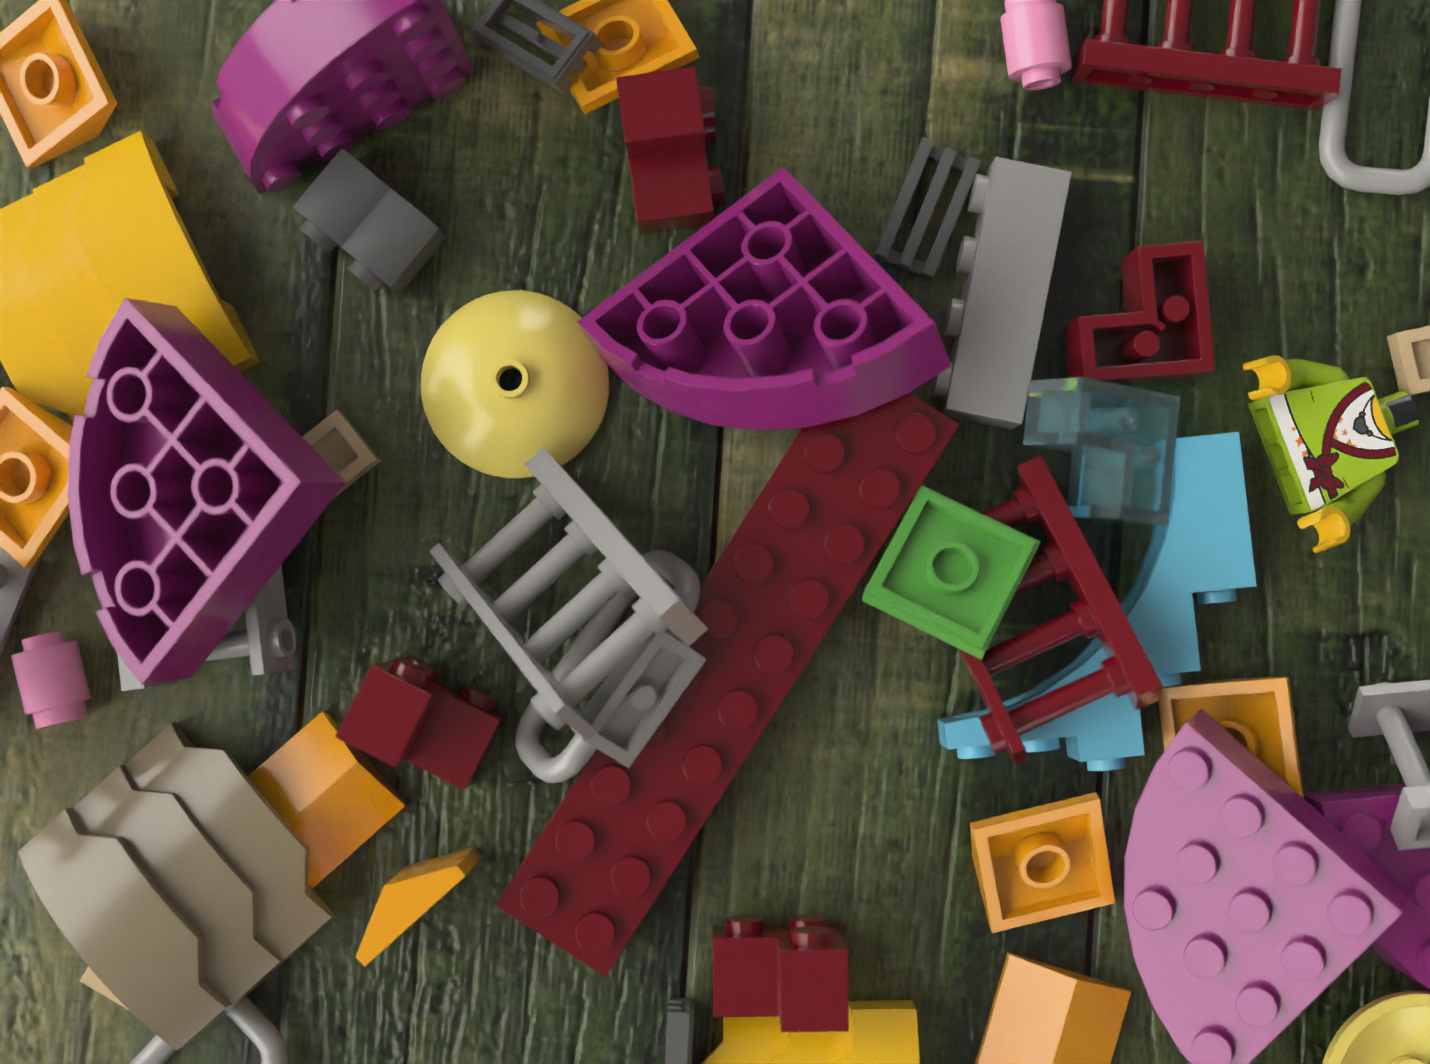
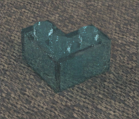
M1085 377L1029 381L1023 445L1072 453L1067 506L1073 517L1110 524L1168 526L1180 396Z

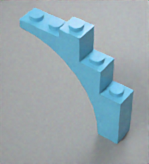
M1239 432L1174 438L1159 443L1160 493L1151 541L1134 584L1120 606L1161 681L1162 687L1182 684L1181 673L1201 671L1192 593H1196L1197 604L1237 601L1235 588L1257 586ZM1096 637L1071 663L1033 689L1003 701L1007 712L1101 669L1100 662L1108 657L1099 639ZM1112 693L1019 736L1026 752L1059 749V738L1065 737L1067 756L1079 762L1087 761L1088 771L1126 768L1125 757L1145 755L1140 709L1135 711L1127 694L1117 698ZM988 709L937 719L940 745L946 749H957V757L959 759L983 758L996 755L979 720V717L989 713Z

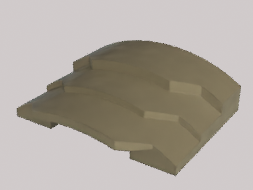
M170 723L126 764L117 767L73 808L64 809L18 851L23 867L40 900L76 952L130 1012L176 1051L192 1045L335 916L308 883V845L265 799L229 750L196 747L177 723Z

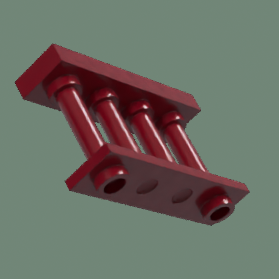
M1104 0L1100 34L1094 36L1093 40L1085 39L1073 57L1070 82L1318 111L1339 94L1342 68L1320 66V60L1314 57L1320 0H1294L1288 57L1283 58L1281 61L1257 59V53L1251 50L1257 0L1230 1L1226 46L1218 54L1194 51V46L1188 43L1193 0H1167L1163 42L1156 44L1155 47L1131 44V39L1125 36L1129 0Z
M1041 455L1017 466L1020 489L1012 492L1014 499L982 514L1011 528L1023 522L1028 527L1038 523L1049 543L1041 547V555L1032 559L1015 595L1053 577L1056 582L1067 578L1078 600L1070 604L1071 611L987 649L982 660L958 649L989 713L979 717L983 730L995 754L1007 749L1015 766L1027 761L1026 750L1019 737L1020 735L1112 693L1117 698L1127 694L1136 711L1160 700L1163 686ZM1080 635H1084L1087 640L1097 636L1108 657L1100 662L1101 669L1007 712L990 678L991 676Z

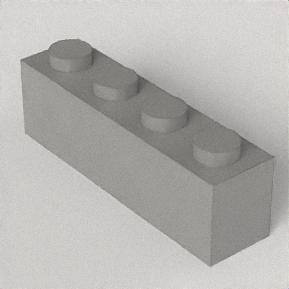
M995 157L986 171V175H975L968 204V212L978 213L974 236H963L956 264V273L966 275L961 299L951 298L944 325V335L953 337L949 357L951 366L934 377L931 397L941 399L939 412L947 417L1011 430L1023 423L1072 172Z

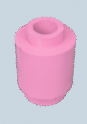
M1005 0L1006 13L1001 16L1000 22L1009 80L1022 82L1024 90H1041L1058 85L1061 82L1060 75L1072 68L1063 5L1056 3V0Z
M61 631L21 640L24 652L14 654L11 658L25 715L32 714L35 728L40 729L88 717L85 701L91 700V695L78 641L64 642Z

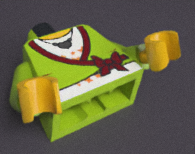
M1272 355L1244 363L1243 371L1252 369L1259 378V389L1248 393L1250 400H1253V402L1248 403L1290 515L1308 513L1320 509L1299 518L1297 521L1300 529L1310 525L1316 528L1319 534V543L1317 546L1312 547L1314 553L1345 543L1350 536V527L1361 518L1385 486V470L1399 462V453L1392 435L1412 428L1419 423V413L1413 398L1408 392L1402 390L1378 399L1373 385L1367 377L1350 380L1340 367L1308 360H1284L1280 356Z

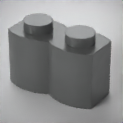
M342 148L293 206L296 211L307 219L299 229L329 254L336 245L346 251L355 259L347 269L376 293L386 284L395 293L400 295L447 238L438 226Z

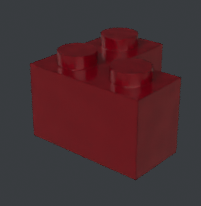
M695 66L616 77L640 235L705 226L714 219L713 206L725 204L720 166L708 168L705 144L716 142L714 127L716 126L711 86L698 88Z
M1203 241L1137 246L1120 260L1125 313L1081 316L1064 327L1069 390L1195 380L1215 371Z
M406 655L405 659L395 657L394 660L371 664L335 737L393 767L407 761L465 790L474 783L507 715L494 709L498 700L490 694L468 684H463L459 692L437 681L441 673L439 669L416 657Z
M739 915L725 918V926H713V1017L779 1016L781 1032H849L848 949L839 925H828V917L822 915H796L789 918V925L764 926L763 917Z

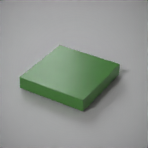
M921 485L863 592L862 601L982 660L1039 547L1040 541Z

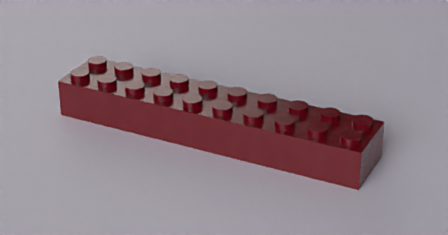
M909 392L904 396L859 415L801 429L700 586V596L694 613L708 630L690 647L707 660L629 768L598 749L595 751L496 903L497 907L603 976H607L960 424Z

